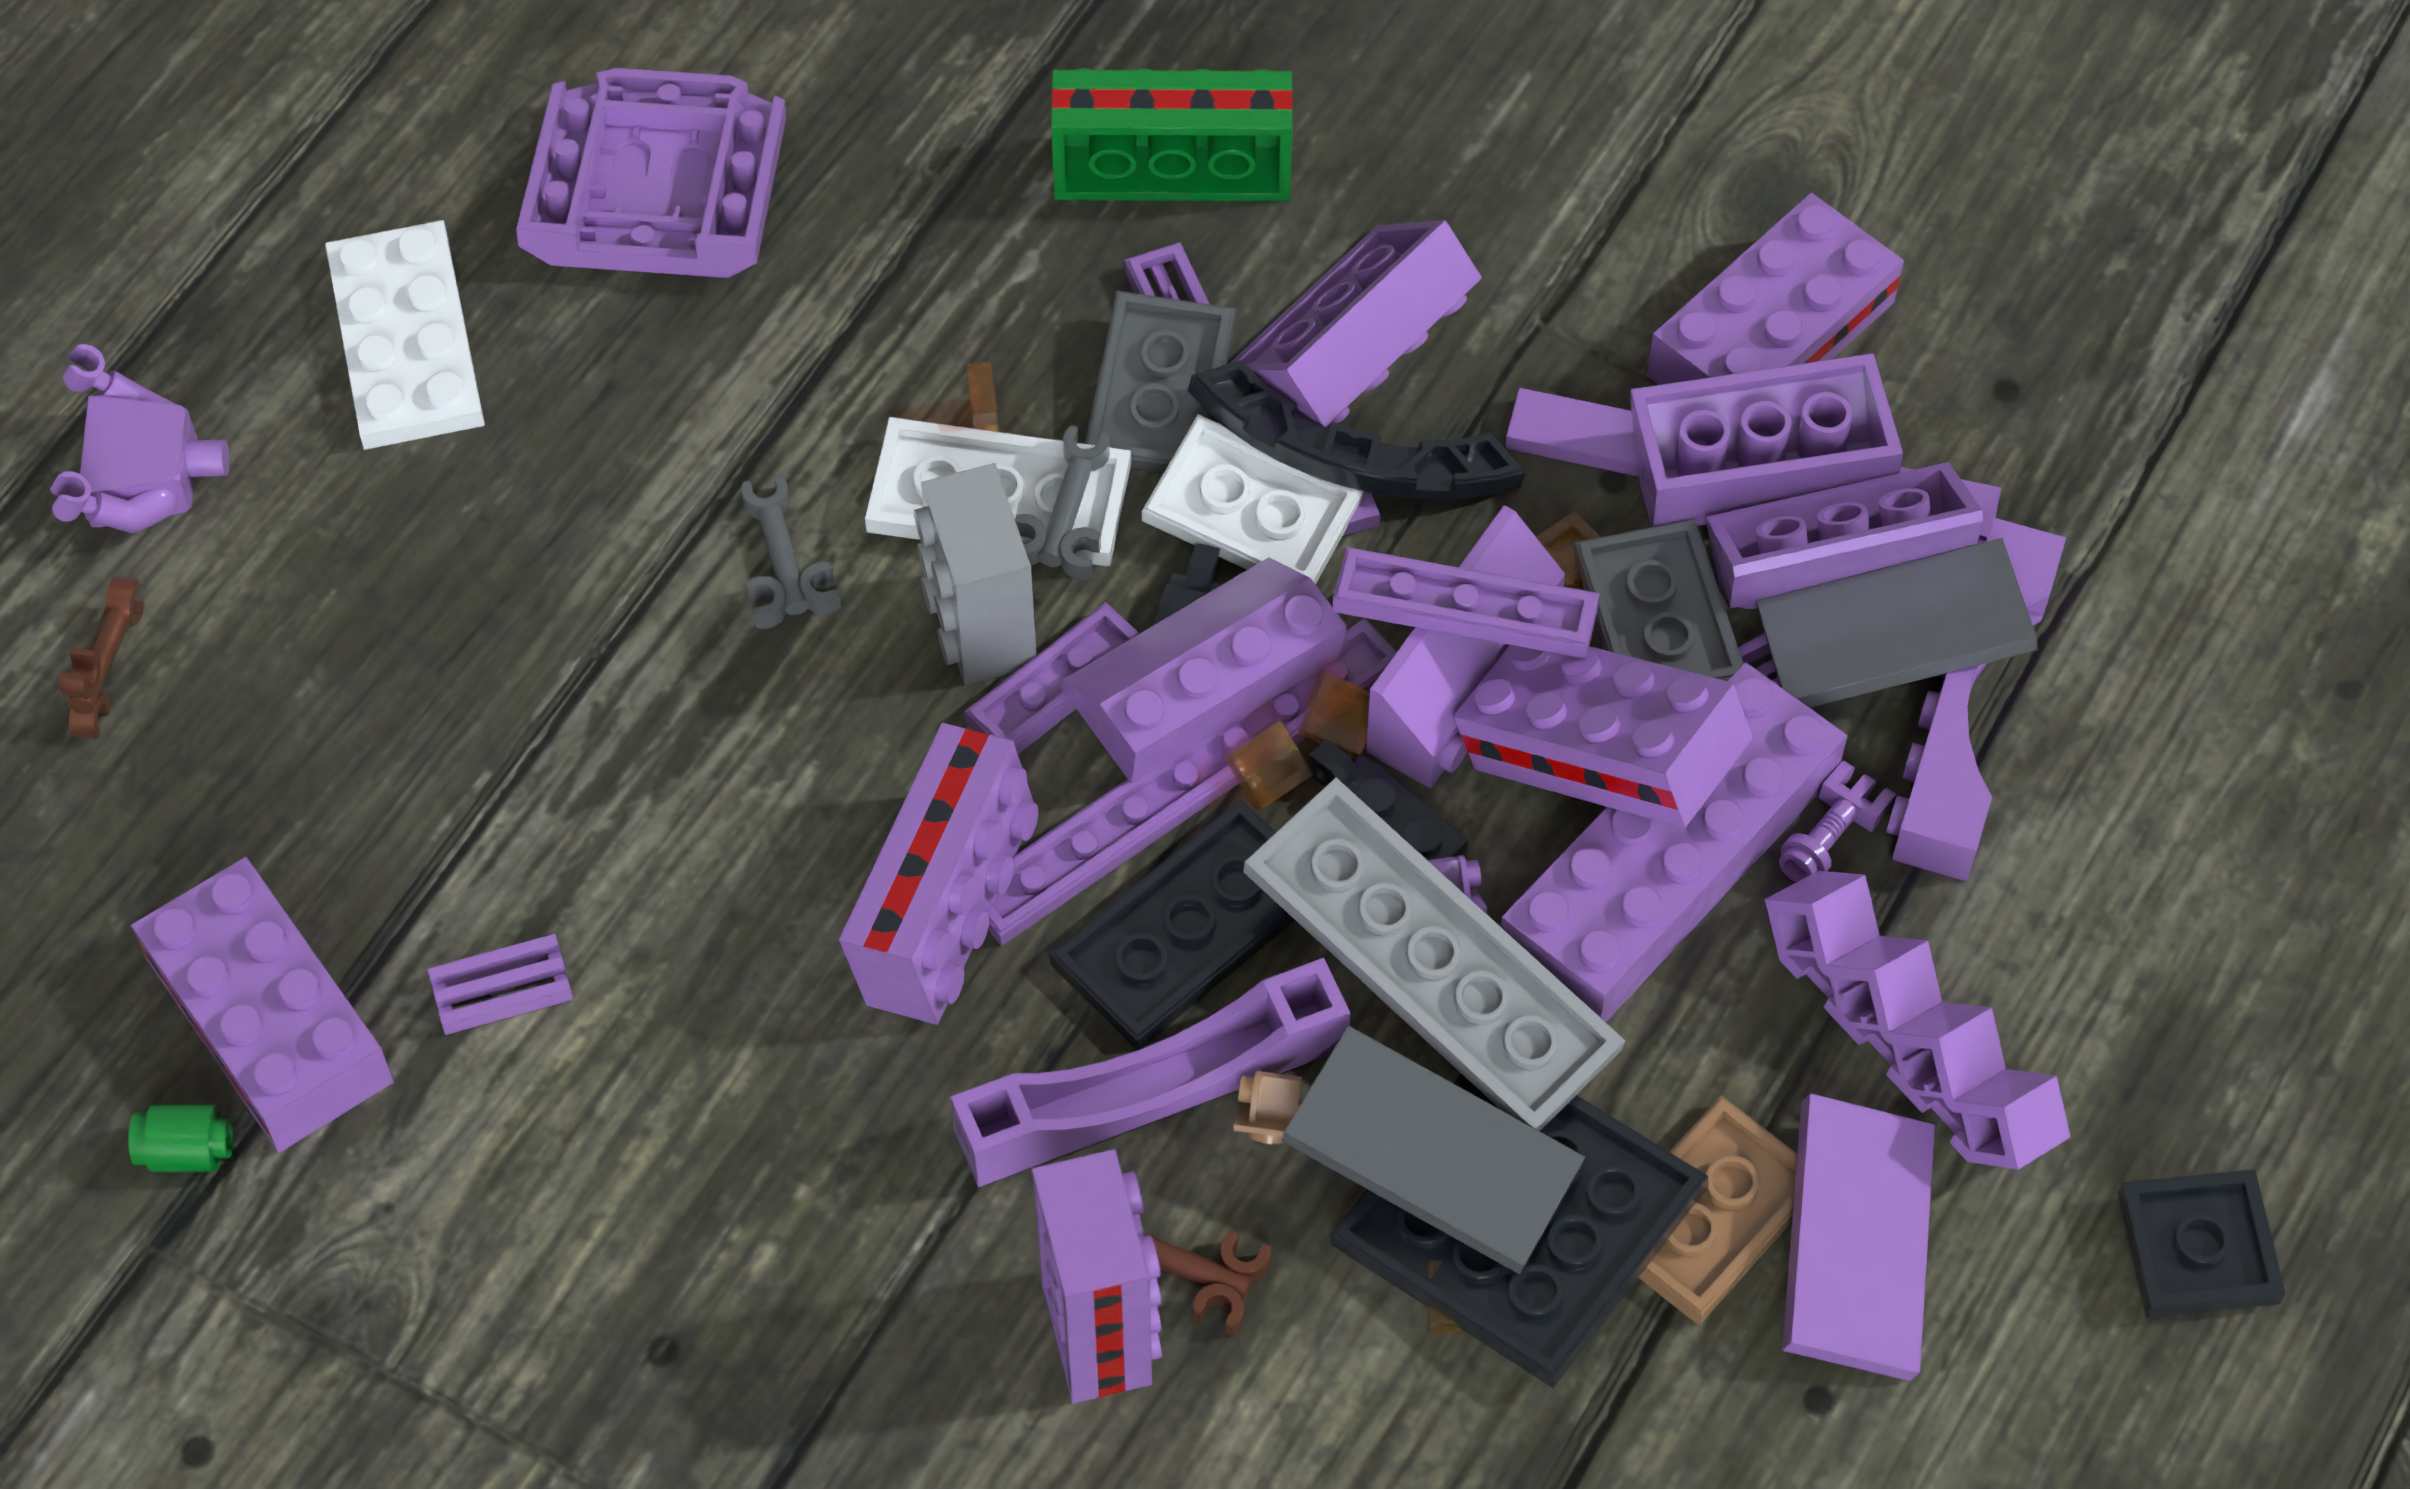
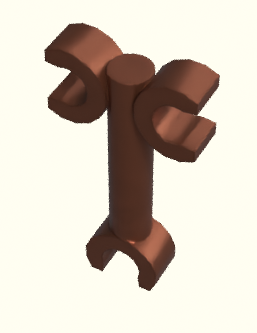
M114 576L106 594V614L91 649L71 648L72 672L60 673V692L63 695L69 696L67 702L71 708L69 728L73 736L98 739L100 736L98 714L109 715L111 710L110 697L106 692L100 691L128 626L137 625L143 615L144 602L134 600L140 586L139 580Z
M1231 1230L1224 1236L1221 1242L1219 1264L1152 1236L1160 1269L1204 1287L1196 1294L1193 1301V1321L1201 1324L1209 1308L1216 1305L1224 1306L1230 1311L1225 1323V1335L1234 1337L1244 1323V1301L1252 1283L1262 1279L1271 1266V1246L1263 1243L1258 1256L1254 1260L1249 1262L1240 1261L1234 1256L1239 1244V1233Z

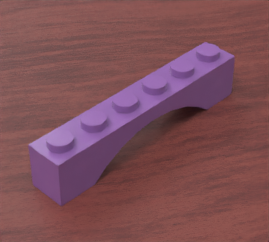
M1993 517L1986 541L1978 539L1977 544L2003 538L2032 625L2034 626L2042 621L2066 537ZM1988 663L1937 675L1938 677L1945 678L1941 694L1928 690L1918 727L1930 730L1926 745L1912 743L1902 777L1903 780L1914 783L1910 799L1901 796L1896 797L1886 833L1898 836L1892 860L1966 882L1977 852L1992 799L1978 771L1969 740L1967 709L1973 684Z
M1321 958L1262 980L1239 999L1207 1019L1141 1050L1104 1062L1069 1070L1044 1073H1013L951 1096L954 1132L977 1186L981 1187L1238 1090L1242 1075L1254 1077L1256 1070L1281 1074L1331 1055L1345 1030L1350 1026V1011L1325 959Z

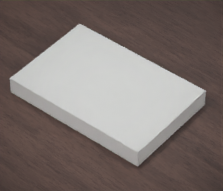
M1198 414L1143 508L1142 521L1193 545L1197 543L1219 548V557L1247 570L1269 557L1310 577L1316 584L1346 531L1350 519L1360 504L1364 491L1340 486L1285 465L1252 447L1223 425Z

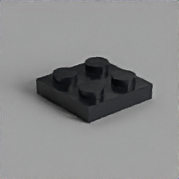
M2255 1169L2122 1182L2118 1191V1197L2146 1318L2280 1305L2286 1293Z

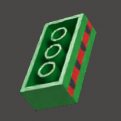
M1087 68L1053 70L1051 133L1055 200L1290 201L1292 71H1270L1266 69L1253 71H1212L1208 69L1153 71L1150 69L1092 70Z

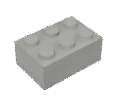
M992 463L922 481L923 507L914 510L915 523L921 541L920 544H917V549L925 576L921 577V586L929 613L937 612L941 628L937 629L944 660L947 665L958 664L965 686L1015 673L1037 656L1031 565L996 464Z

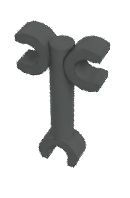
M1070 425L1063 436L1064 459L1068 465L1047 529L1042 521L1033 515H1016L1015 522L1020 536L1029 537L1033 540L1030 543L1023 544L1031 566L1038 562L1049 567L1062 565L1065 573L1073 579L1090 580L1093 575L1092 560L1078 557L1075 553L1081 550L1100 553L1101 533L1087 527L1073 529L1091 471L1102 468L1108 462L1110 440L1108 433L1101 432L1095 447L1081 449L1077 446L1078 427Z
M781 473L774 475L776 491L768 498L757 497L753 493L750 481L743 482L741 487L745 511L751 517L760 520L776 577L774 579L768 576H759L746 582L749 602L760 599L772 600L767 606L753 609L756 628L760 629L775 627L783 621L786 613L798 615L809 609L816 614L827 615L841 609L838 589L826 592L815 590L817 586L834 582L830 562L813 563L804 570L802 575L800 574L784 517V512L789 506L790 497L787 481Z

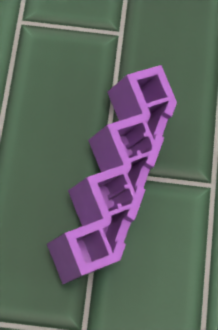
M1817 871L1765 899L1779 960L1797 979L1807 975L1829 998L1824 1005L1825 1010L1858 1045L1869 1041L1891 1065L1886 1075L1922 1113L1932 1108L1955 1133L1949 1143L1967 1162L2019 1170L2071 1137L2057 1075L2006 1069L1992 1007L1942 1002L1928 940L1879 935L1866 875Z

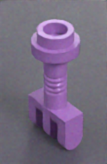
M1843 760L1822 784L1818 796L1819 800L1831 808L1808 835L1796 833L1786 840L1781 847V857L1779 859L1781 870L1794 882H1798L1817 871H1828L1831 868V858L1827 851L1852 821L1872 832L1890 811L1898 794L1885 788L1873 803L1868 801L1867 798L1873 791L1876 780L1864 774L1853 788L1849 789L1845 785L1850 781L1855 767Z

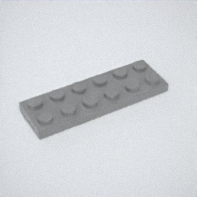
M1337 778L1330 782L1245 861L1243 872L1501 1111L1537 1131H1540L1622 1051L1625 1040Z

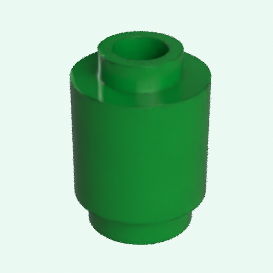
M217 1104L151 1105L148 1112H134L131 1117L129 1153L134 1166H147L150 1172H216L220 1166L221 1158L231 1157L233 1150L231 1118L221 1117Z

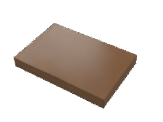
M1722 1095L1670 1151L1673 1155L1708 1175V1188L1639 1276V1279L1697 1325H1700L1783 1233L1791 1224L1793 1217L1797 1153Z

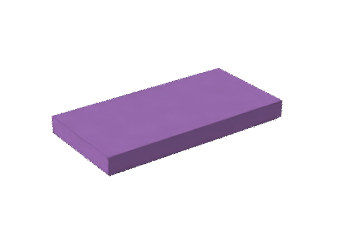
M1811 1093L1801 1102L1782 1351L1911 1381L1920 1374L1934 1124Z

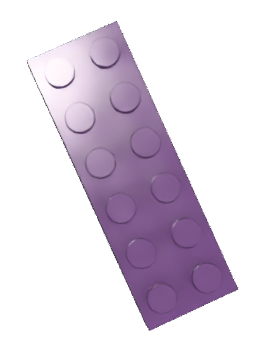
M1746 662L1728 681L1733 682L1753 739L1687 827L1682 828L1607 807L1502 916L1501 928L1604 1022H1607L1817 797L1822 784L1841 763L1848 735Z

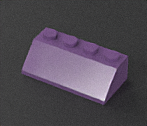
M1446 220L1377 225L1230 363L1243 360L1267 385L1297 405V413L1330 428L1332 422L1338 424L1346 418L1350 412L1348 406L1362 392L1377 387L1388 377L1389 370L1387 368L1401 355L1414 351L1427 340V330L1440 318L1446 317L1460 309L1467 301L1465 294L1482 277Z
M1874 353L1636 388L1630 391L1639 483L1651 527L1692 519L1696 520L1697 526L1706 525L1707 516L1900 473L1903 451Z
M1949 462L1706 517L1715 580L1729 609L1735 607L1755 609L1757 608L1756 600L1976 545L1984 522L1981 507Z
M1505 505L1459 566V568L1564 586L1565 573L1516 511ZM1415 627L1370 688L1366 753L1430 789L1444 770L1453 773L1467 753L1466 746L1453 716L1510 645Z
M1268 557L1060 681V687L1129 782L1133 784L1339 659L1347 625L1336 612H1333V607L1310 577Z

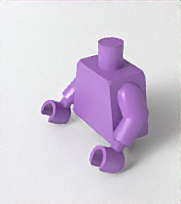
M81 344L73 349L69 355L70 361L82 366L86 371L77 366L69 365L63 373L66 387L76 392L86 391L92 386L98 390L97 396H88L80 474L72 471L63 472L57 476L50 488L54 495H58L52 506V511L57 519L72 521L83 512L91 527L107 526L127 533H139L170 515L186 513L192 507L195 477L228 475L230 459L226 440H197L196 432L186 408L150 391L114 370L108 373L103 372L105 367L104 357L92 345Z

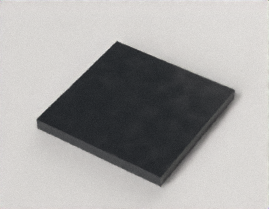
M1460 1074L1453 1082L1456 1086L1498 1108L1464 1075ZM1577 1095L1539 1132L1583 1155L1585 1159L1520 1275L1368 1189L1330 1234L1333 1247L1551 1388H1554L1702 1196L1708 1188L1709 1178L1708 1175Z

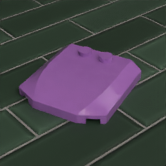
M613 68L597 72V83L566 90L565 81L552 85L516 228L520 248L552 266L729 278L757 263L786 122L784 99L774 95L772 104L750 94L747 82L728 75Z

